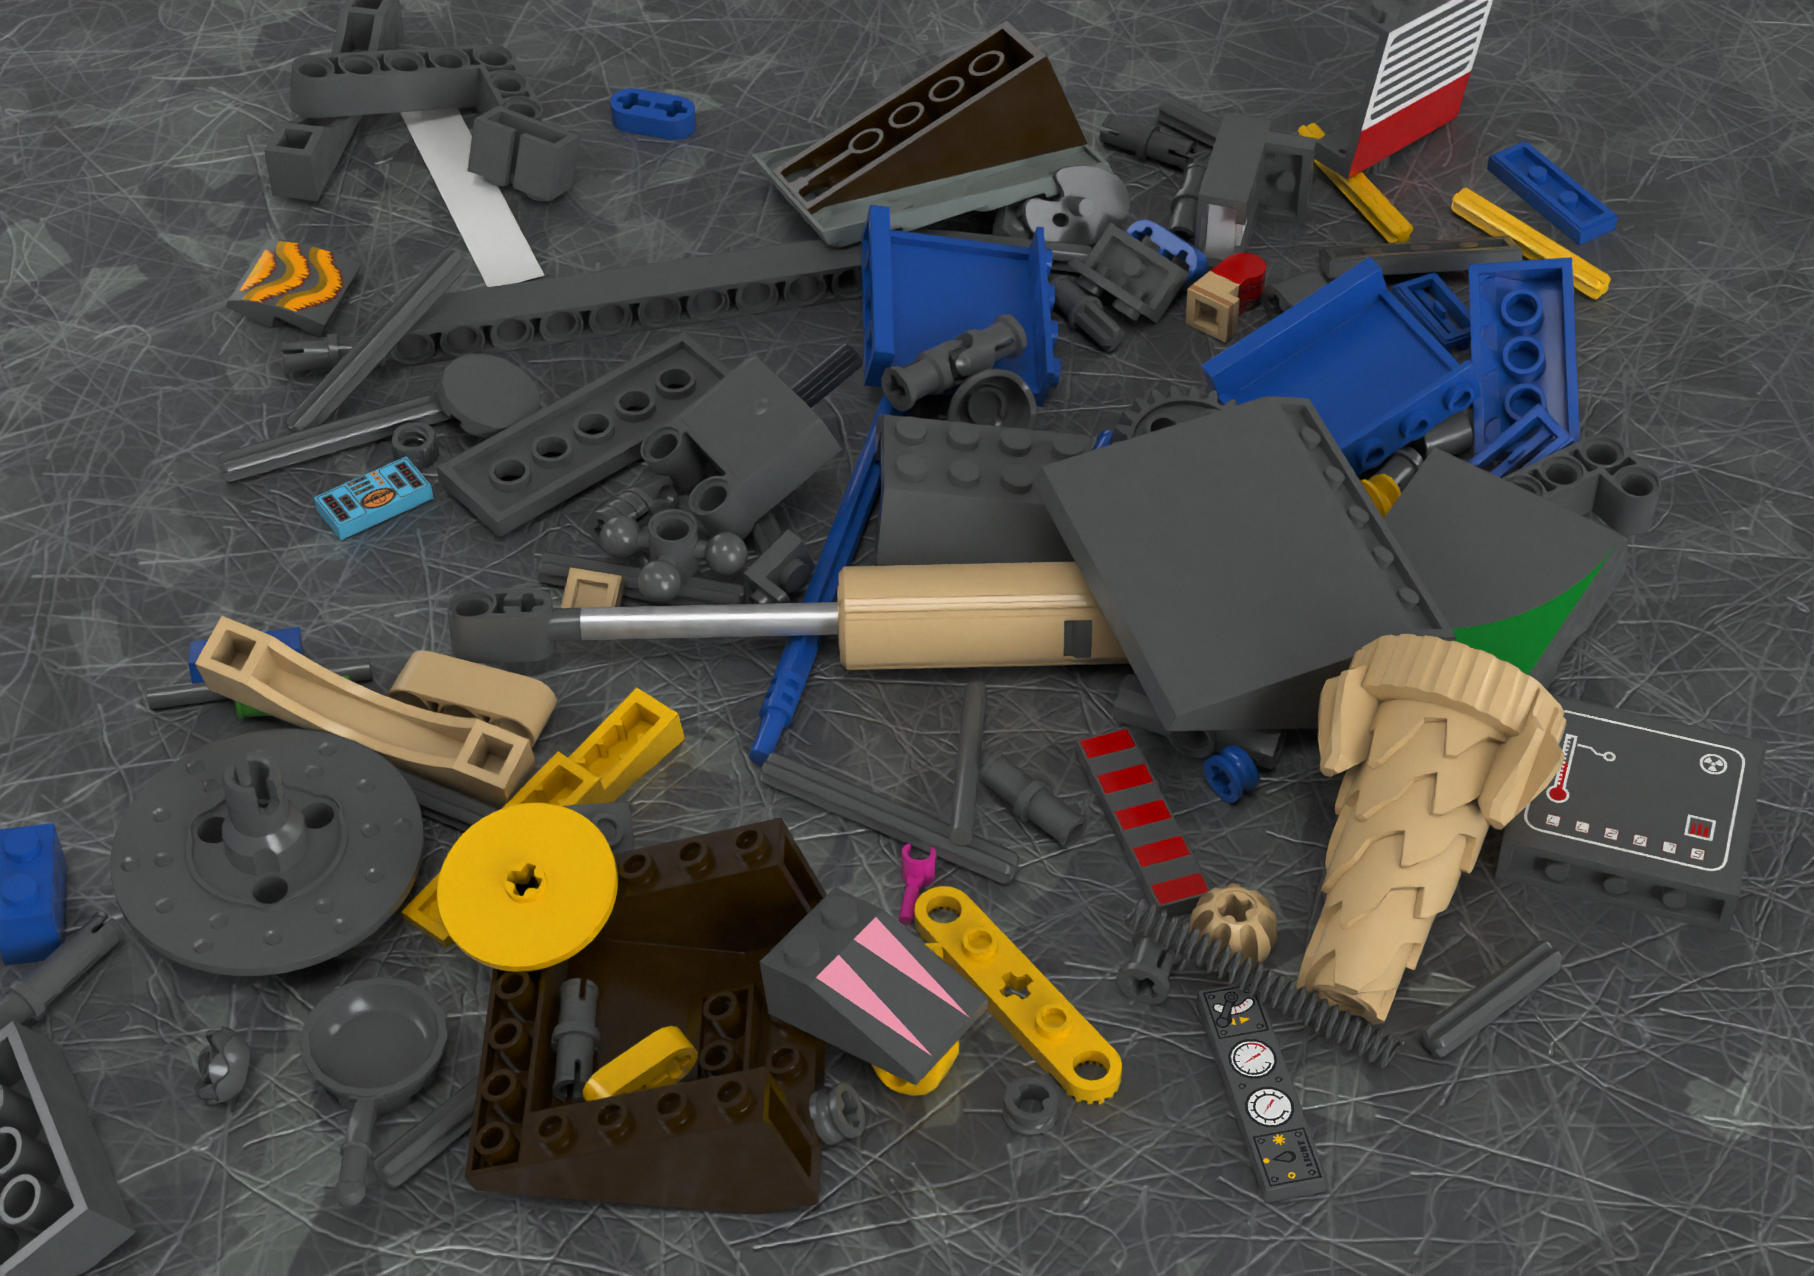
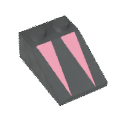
M834 888L760 961L768 1013L914 1085H917L989 1007L986 996L885 910L837 888Z

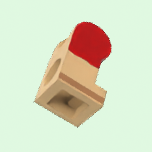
M1242 252L1225 258L1187 289L1185 324L1224 343L1228 342L1237 334L1238 317L1243 314V311L1254 309L1263 302L1266 277L1265 261L1258 255Z

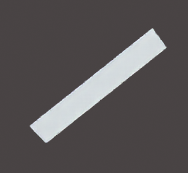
M458 108L400 112L487 287L520 283L545 276L499 187L486 182L483 176L467 171L472 135Z

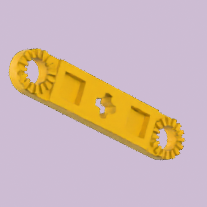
M949 886L934 887L922 893L917 899L914 908L915 930L917 933H920V938L928 943H940L943 945V961L988 998L989 1007L987 1010L1047 1074L1050 1073L1061 1084L1069 1097H1076V1101L1080 1103L1082 1100H1085L1087 1104H1093V1101H1098L1100 1104L1104 1102L1105 1098L1110 1100L1114 1092H1118L1121 1083L1122 1061L1117 1051L968 895L957 888ZM939 907H943V910L950 907V911L953 912L955 910V914L959 915V917L949 923H939L932 920L929 914L933 913V909L939 911ZM1010 986L1015 991H1021L1026 988V998L1021 999L1016 994L1005 997V988ZM1086 1061H1089V1065H1091L1095 1061L1096 1066L1102 1064V1069H1107V1074L1097 1080H1087L1078 1076L1074 1069H1078L1080 1063L1083 1066Z

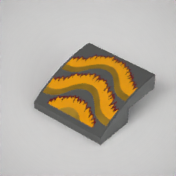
M267 239L230 296L226 307L268 328H272L277 318H280L321 338L357 278L362 263L345 255L311 244Z

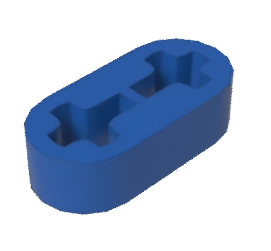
M628 88L616 92L610 99L611 121L618 130L668 140H679L691 136L696 129L695 106L688 98Z
M1144 219L1138 220L1127 229L1126 233L1140 242L1143 241L1145 236L1150 237L1154 243L1160 246L1157 253L1172 261L1173 257L1177 256L1190 265L1187 271L1190 275L1180 289L1187 290L1207 274L1208 261L1205 254L1167 228L1151 220Z

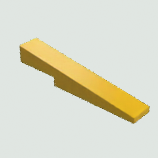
M636 687L569 757L557 751L503 808L524 803H550L569 806L614 802L685 740L679 714ZM439 872L401 912L405 920L447 948L454 941L446 930L439 914L437 904Z

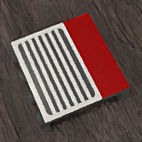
M1370 0L1351 10L1350 18L1378 33L1380 36L1356 119L1316 140L1314 159L1349 179L1457 118L1493 0Z

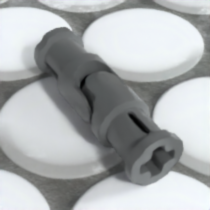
M1007 313L995 318L992 325L982 330H967L953 340H948L920 352L916 356L915 361L903 367L897 365L890 366L884 370V374L881 377L885 397L895 409L907 411L913 408L916 400L928 394L940 395L961 384L971 374L992 369L994 363L1006 357L1013 359L1022 356L1027 347L1025 331L1014 316Z

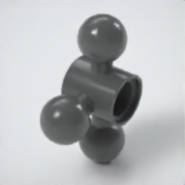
M667 509L656 513L648 523V532L642 531L640 525L634 519L623 515L610 518L605 522L600 532V542L603 549L615 558H628L639 549L650 551V562L639 572L637 583L643 597L653 603H666L672 600L680 590L681 581L690 578L696 573L699 566L698 559L705 560L709 568L720 575H732L743 568L747 560V547L739 536L730 532H722L714 535L709 541L698 540L696 519L690 513L679 509Z

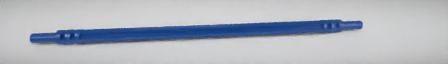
M883 394L802 603L837 602L838 573L843 567L850 566L881 486V460H875V431L878 415L907 417L909 410L899 411L895 409L885 397V394ZM824 635L789 636L759 712L762 722L749 753V758L753 763L763 765L770 753L774 752L782 729L791 724Z

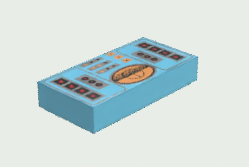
M405 456L314 497L316 511L341 541L432 500L433 493L430 483L408 457Z

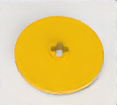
M524 803L509 806L495 811L473 824L461 835L449 851L442 865L437 885L439 914L452 940L473 960L503 971L519 972L544 969L574 956L584 949L601 931L612 912L618 890L617 866L604 835L589 819L580 813L550 803ZM531 877H535L539 884L538 889L528 888L524 895L520 896L516 888L517 883L527 884Z

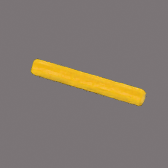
M1311 123L1308 126L1302 125L1297 130L1298 136L1317 138V140L1327 135L1315 123ZM1314 159L1317 167L1388 243L1409 242L1411 240L1412 224L1363 172L1346 179Z
M1463 188L1459 193L1454 194L1450 207L1454 214L1491 237L1509 236L1522 249V256L1528 260L1572 257L1574 289L1590 299L1597 300L1608 291L1611 278L1601 269L1473 190Z

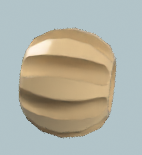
M1231 883L1224 889L1216 887L1200 897L1196 908L1193 909L1189 918V933L1195 927H1199L1200 930L1195 945L1204 934L1209 933L1210 940L1206 951L1214 940L1220 939L1221 945L1217 956L1225 946L1231 945L1232 950L1227 963L1237 951H1242L1239 967L1246 958L1251 956L1253 958L1251 969L1258 963L1267 960L1271 948L1274 947L1278 938L1276 914L1270 909L1269 901L1257 890H1246L1241 884Z

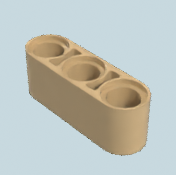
M424 650L416 651L409 657L387 693V697L432 712L456 717L477 718L529 739L531 748L535 745L557 703L554 692L546 684L532 677Z

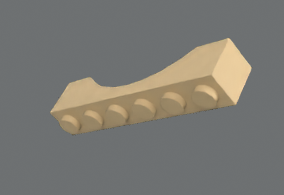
M221 616L195 663L208 689L306 730L331 733L354 740L380 754L394 766L500 809L528 782L536 766L531 744L527 738L477 718H464L436 713L381 695L322 667L275 637L224 616Z

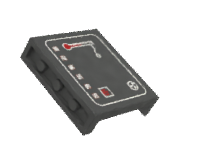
M1551 694L1565 712L1563 717L1566 719V727L1559 744L1565 758L1561 768L1549 785L1506 825L1495 878L1728 933L1740 894L1767 742Z

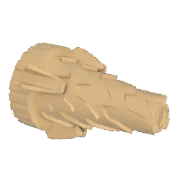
M1400 634V636L1385 635L1363 646L1361 650L1355 652L1348 670L1342 671L1340 676L1325 681L1320 693L1318 711L1320 771L1328 777H1333L1345 770L1346 773L1335 804V814L1339 816L1328 844L1325 860L1327 873L1320 889L1327 893L1326 901L1304 955L1296 986L1297 990L1300 987L1306 986V998L1311 993L1317 992V1001L1320 1002L1322 999L1328 998L1329 1008L1338 1004L1339 1012L1343 1013L1349 1010L1350 1015L1362 1016L1373 1025L1385 1022L1405 968L1416 969L1436 914L1447 909L1462 871L1470 874L1473 870L1489 826L1492 825L1493 828L1499 830L1503 829L1549 785L1562 766L1565 755L1559 744L1566 727V719L1563 717L1565 712L1562 706L1540 682L1532 676L1521 672L1518 667L1497 659L1494 655L1485 651L1470 648L1459 642L1442 640L1439 637L1416 636L1414 634Z

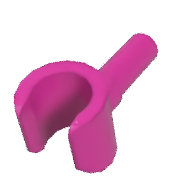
M911 843L904 845L902 848L901 879L905 883V893L898 918L902 924H912L915 903L922 887L929 886L935 880L936 849L934 847L930 848L929 857L923 860L911 858Z

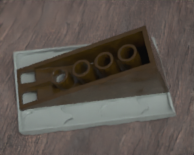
M1007 20L824 138L752 154L756 165L765 174L769 182L784 195L786 201L793 205L804 221L810 224L819 234L823 242L835 247L847 246L861 241L870 205L890 207V230L902 228L904 232H908L972 210L981 212L991 211L1042 193L1047 198L1061 194L1053 174L1057 169L1063 167L1087 165L1100 167L1114 174L1109 163L1087 144L1047 55Z

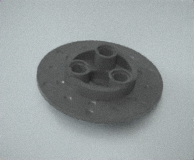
M271 729L239 734L208 744L185 755L164 769L140 791L122 817L114 836L110 857L111 883L118 906L134 932L150 947L177 963L209 973L230 976H263L296 971L329 960L353 948L377 931L398 910L410 893L423 860L425 840L421 810L415 793L398 769L380 754L354 740L331 733L306 729Z

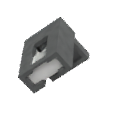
M1230 112L1224 113L1198 194L1194 246L1205 254L1208 261V272L1232 254L1248 253L1258 218L1305 226L1309 210L1317 138L1271 131L1272 119Z

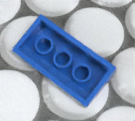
M1572 257L1468 264L1471 360L1475 367L1482 395L1473 401L1475 455L1537 404H1540L1574 438V443L1580 441ZM1539 422L1495 460L1504 461L1510 454L1542 430L1544 426ZM1552 437L1522 463H1528L1555 441L1556 438Z

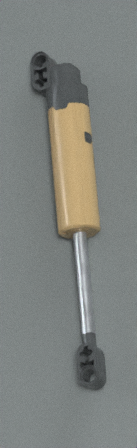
M1076 562L845 566L838 573V602L553 608L551 596L547 592L539 589L522 588L467 590L455 594L447 603L452 653L458 659L474 663L540 661L554 653L556 641L838 635L840 663L846 670L1130 664Z

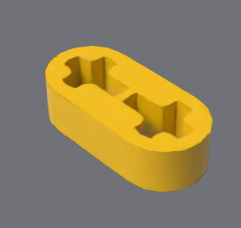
M663 1027L595 1072L584 1086L583 1098L585 1101H591L676 1084L694 1067L698 1059V1051L678 1027Z

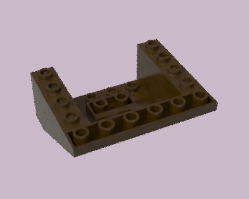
M782 818L613 854L618 872L616 900L607 922L584 949L561 963L540 970L513 972L493 968L465 1178L476 1191L759 1215L819 1204L822 1140L816 1132L813 1119L810 1117L809 1101L812 1093L824 1088L826 1041L768 1013L760 961L827 896L825 890ZM531 877L527 884L517 883L516 885L520 896H523L528 888L538 889L539 887L535 877ZM581 978L579 997H584L586 980L594 982L599 988L595 1027L599 1029L601 1039L599 1050L593 1055L592 1075L655 1031L668 1026L678 1027L698 1051V1059L694 1067L684 1078L673 1085L572 1103L573 1084H568L566 1100L558 1099L553 1094L557 1053L552 1049L551 1041L553 1029L559 1024L560 986L569 979Z

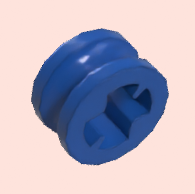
M1228 745L1220 751L1219 755H1212L1204 762L1203 770L1209 786L1216 795L1228 803L1236 802L1243 796V792H1251L1259 785L1258 770L1253 760L1238 746Z

